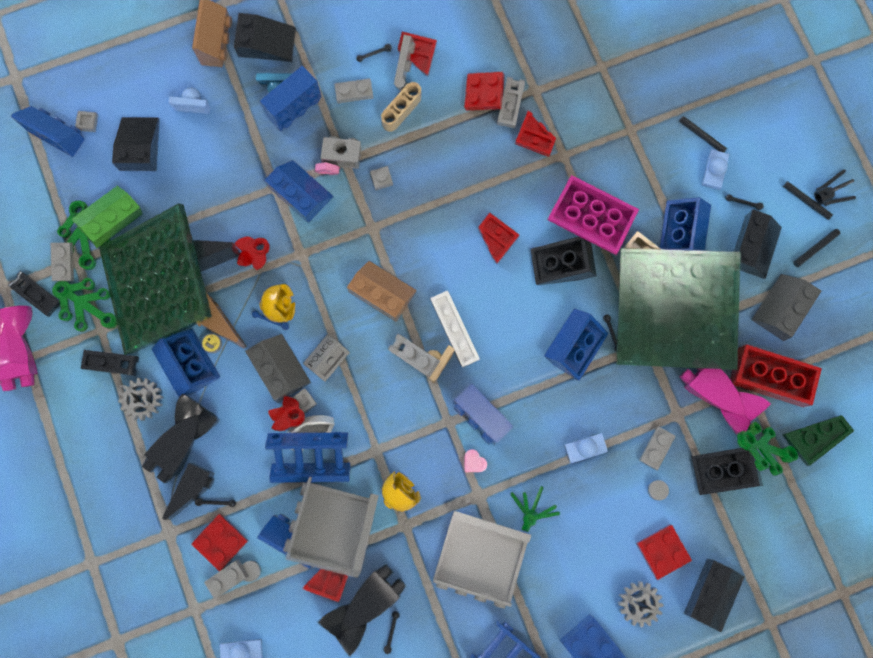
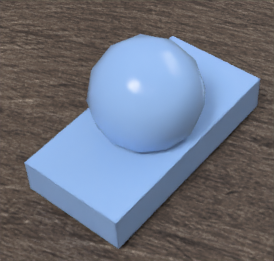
M194 88L184 90L182 98H169V104L174 111L210 114L211 107L207 100H200V93Z
M711 149L702 186L717 190L722 188L725 172L728 169L729 154Z
M602 433L564 445L570 464L608 452Z
M262 639L221 643L220 658H263Z

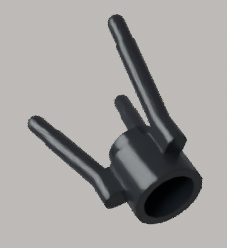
M843 169L825 184L816 188L814 197L817 203L828 206L833 203L856 199V196L833 199L835 191L848 186L855 180L851 179L834 188L828 187L846 172Z

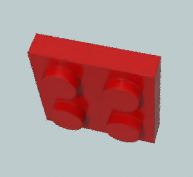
M468 73L464 105L466 111L501 109L504 73Z
M218 514L191 545L220 572L249 540L224 516Z
M671 524L636 543L656 580L692 561Z

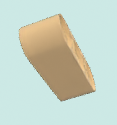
M408 83L382 112V126L386 131L392 132L396 130L420 103L421 87L418 83ZM416 92L417 94L412 96L409 93ZM399 105L406 106L404 109L397 108ZM392 118L394 121L389 123L386 122V119Z

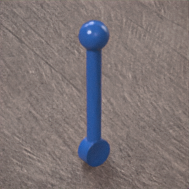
M258 311L252 312V317L254 318L258 317L281 326L283 330L289 329V324L286 322H272L264 315L259 314Z

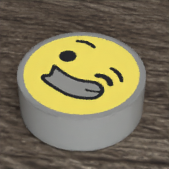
M207 334L202 339V348L208 353H217L222 347V340L216 334Z

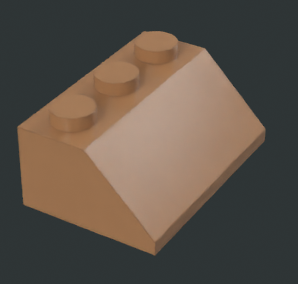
M200 0L192 49L201 65L223 67V62L227 59L226 44H229L230 40L228 30L232 26V17L229 16L225 7L211 0Z
M368 261L357 271L347 286L349 293L397 322L417 291L371 261Z

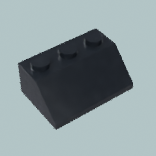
M752 209L745 216L729 267L763 279L766 278L782 229L771 215Z
M707 558L684 614L722 633L745 576L715 560Z

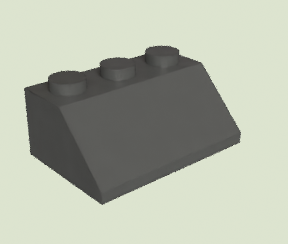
M781 274L751 320L782 341L790 339L820 295L821 290L806 280Z
M282 334L263 340L245 351L272 398L277 403L281 402L285 396L289 397L311 383Z

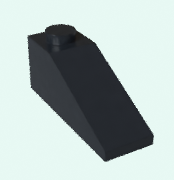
M189 463L162 519L171 520L205 493L207 489H210L215 480L213 478L215 473L196 464Z

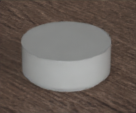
M660 480L651 482L648 486L649 496L654 500L665 499L669 494L668 485Z
M255 561L245 562L243 567L249 577L244 581L252 582L258 579L261 574L260 565Z

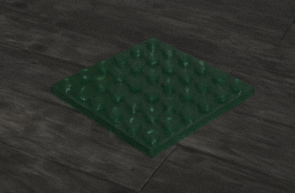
M184 204L172 206L99 247L124 355H131L157 343L160 339L168 338L212 317Z
M621 248L616 365L737 370L741 252Z

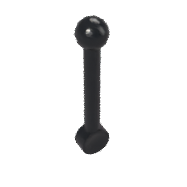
M385 44L381 49L365 55H358L356 60L362 62L363 59L383 51L390 52L392 47L390 44Z
M731 194L725 197L726 201H735L753 206L756 210H761L764 207L761 202L756 204L735 198Z
M606 314L603 317V321L608 325L615 344L614 350L620 352L622 347L618 344L610 323L611 316Z
M197 498L195 505H229L230 507H235L236 501L233 499L230 501H208Z
M398 611L392 613L393 620L388 642L384 647L385 654H390L392 651L391 642L396 621L400 616Z

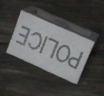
M327 334L303 364L326 382L350 352Z

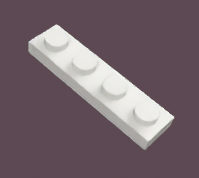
M445 291L430 298L461 367L463 368L479 361L480 358L449 292Z

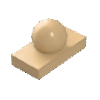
M448 345L443 355L436 350L427 352L440 361L431 377H428V380L432 383L436 382L455 352L454 348Z

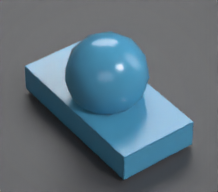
M257 73L256 81L259 84H268L267 91L270 93L292 73Z

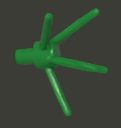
M543 486L539 488L532 509H529L526 492L523 493L524 506L513 492L510 493L524 513L522 530L525 532H529L531 526H534L538 519L560 515L559 511L551 512L557 508L556 505L549 507L539 514L535 511L544 489Z

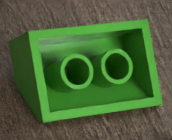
M116 186L71 220L92 244L98 248L141 216L142 211L140 206L126 191Z

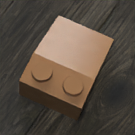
M207 293L187 306L190 311L188 313L189 317L199 327L202 325L243 349L247 347L217 302Z

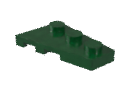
M840 415L782 435L796 449L806 466H810L853 433L854 429Z

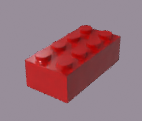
M745 344L738 348L730 380L734 386L800 407H808L813 405L822 368Z

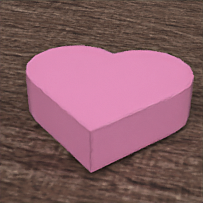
M327 162L315 164L316 173L339 174L340 167Z
M471 449L466 452L464 457L465 472H483L486 470L487 461L480 457L476 450Z

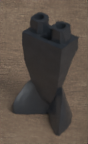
M183 393L176 403L175 425L161 435L144 455L147 458L141 466L150 473L154 471L157 465L161 467L162 470L157 475V479L163 483H167L173 476L179 475L184 468L194 441L205 435L220 421L216 415Z
M386 564L375 570L367 578L350 604L338 607L318 621L319 625L336 637L349 657L358 648L364 636L367 623L390 608L400 598V594L406 587V584L400 578L392 585L386 580L393 573Z

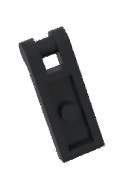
M20 271L17 274L18 277L14 282L11 281L8 286L44 315L50 317L60 305V301L27 274ZM25 281L26 284L21 288L20 286Z
M84 350L80 369L136 376L137 370L135 368L136 363H139V357ZM124 361L128 362L127 368H122Z

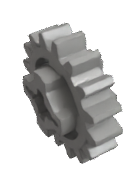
M137 378V383L130 380L131 386L124 385L125 393H119L123 396V399L118 400V402L124 404L120 409L122 411L127 410L125 416H132L133 420H137L139 417L140 420L145 421L146 416L153 418L152 412L159 413L156 408L163 405L159 403L163 396L158 395L162 390L155 388L157 384L155 382L150 383V380L146 378L144 382L141 378ZM139 387H145V388H142L141 390H138V391L135 390L136 388H139ZM137 395L142 396L143 402L146 404L140 403L141 400ZM141 408H146V409H147L146 411H143V412H137V411H140Z
M638 581L636 586L631 582L630 589L624 587L625 595L619 594L623 598V601L618 602L619 605L623 606L619 611L621 614H626L624 617L626 621L631 619L633 626L637 622L641 628H643L644 623L651 626V620L657 622L656 615H662L659 607H663L664 604L658 601L662 596L655 595L657 589H650L651 584L649 583L643 586V582ZM639 591L637 595L631 596L634 592ZM650 596L652 597V600H653V606L651 605V602H650V600H649V599H650ZM635 600V601H637V602H638V601H639V602H643L644 605H646V606H648V607H647V608L644 607V606H643V607H641V606L639 607V606H638L635 602H633V601ZM628 603H630L632 607L631 613L628 608ZM650 612L649 615L643 617V614Z

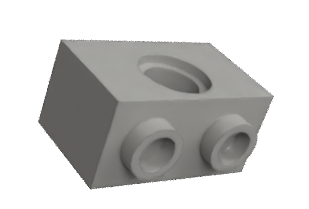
M336 136L323 137L322 163L327 162L339 167L359 169L362 151L361 141L354 138L345 140ZM340 149L346 150L343 154L337 153Z

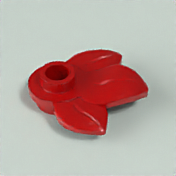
M247 236L240 238L234 243L242 251L237 260L238 265H253L255 270H259L265 265L266 254L270 250L269 242L266 239H253ZM259 245H264L262 250H258Z
M284 397L283 407L268 410L270 418L274 421L271 429L280 432L290 427L300 426L305 420V414L299 409L298 401L292 397Z

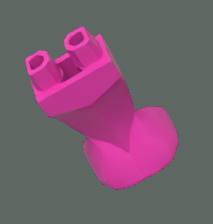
M22 305L0 309V385L3 391L15 390L14 379L18 378L20 379L21 387L35 385L34 375L38 374L32 352L22 336L32 319L33 312L31 306Z
M698 356L692 362V365L698 370L695 375L689 369H686L679 376L686 384L684 386L686 390L720 409L726 422L736 435L741 431H747L751 421L771 405V403L760 396L738 392L729 377L712 360L707 361L701 356Z

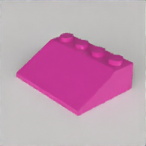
M571 175L547 220L617 255L639 209Z

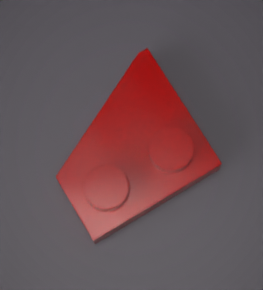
M402 31L397 48L398 52L400 53L404 35L411 36L415 43L414 54H411L409 61L421 72L429 76L437 40Z
M528 111L515 145L549 157L556 137L551 132H548L546 127L532 116L533 113L531 111Z
M491 213L487 215L478 227L496 264L499 263L519 237L517 232Z
M320 569L303 586V590L340 602L348 575Z

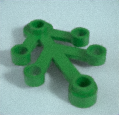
M78 200L70 204V216L58 228L57 233L62 238L70 236L66 243H73V247L80 238L82 256L79 258L78 263L83 269L92 270L96 266V259L91 256L88 238L78 227L71 235L70 228L74 224L71 219L79 214L77 213L79 208H82L80 211L82 212L88 207L85 202ZM66 229V233L62 235V231ZM111 239L101 246L104 248L109 247ZM91 260V264L87 266V262Z
M85 278L82 282L69 284L67 281H58L54 284L52 293L60 300L61 311L58 314L59 319L65 322L72 319L73 315L69 311L68 299L73 301L76 314L74 328L77 331L84 332L88 328V324L85 322L84 309L100 319L102 326L107 329H113L118 325L117 316L112 313H104L88 303L96 300H108L111 296L109 290L100 288L95 293L81 296L73 293L83 289L93 290L95 282L92 279ZM91 281V285L86 287V283ZM64 287V291L60 293V288ZM106 291V296L101 297L102 292ZM64 313H68V317L64 319ZM107 317L111 319L109 323L105 322ZM83 323V328L79 329V324Z
M753 422L749 425L748 431H741L737 434L739 446L750 451L756 459L755 466L759 471L769 468L774 476L783 473L782 466L771 454L779 456L784 463H791L798 459L796 449L792 446L780 449L767 444L770 439L776 436L775 431L771 427L762 430L759 423ZM762 432L761 438L756 440L755 435Z

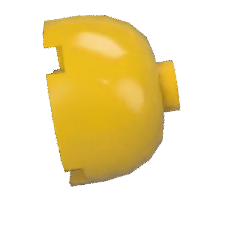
M287 284L270 286L264 291L259 306L267 319L278 323L288 322L293 319L295 302L291 304V296H294L291 288Z
M394 471L387 477L382 486V496L386 507L403 512L415 507L420 502L421 496L419 491L415 493L412 489L415 486L413 482L400 472L395 474Z

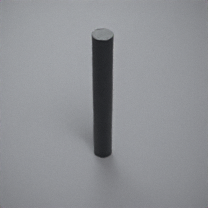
M682 116L679 120L681 124L720 152L727 150V147L685 116Z
M789 181L783 185L786 190L827 220L833 216L831 212Z
M834 229L797 258L793 264L796 267H800L838 237L841 232L838 229Z

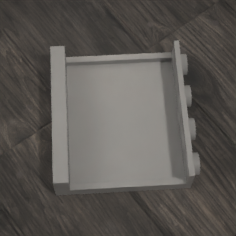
M309 477L307 484L303 483L300 495H303L302 502H297L295 513L298 514L297 521L292 520L289 532L293 533L291 540H286L284 551L287 552L286 560L358 578L362 569L379 495L371 494L369 498L311 483L312 477Z
M453 511L433 582L440 589L447 590L450 587L456 589L455 593L462 596H467V593L475 595L474 599L486 602L487 599L494 601V606L504 609L506 606L511 607V599L531 535Z

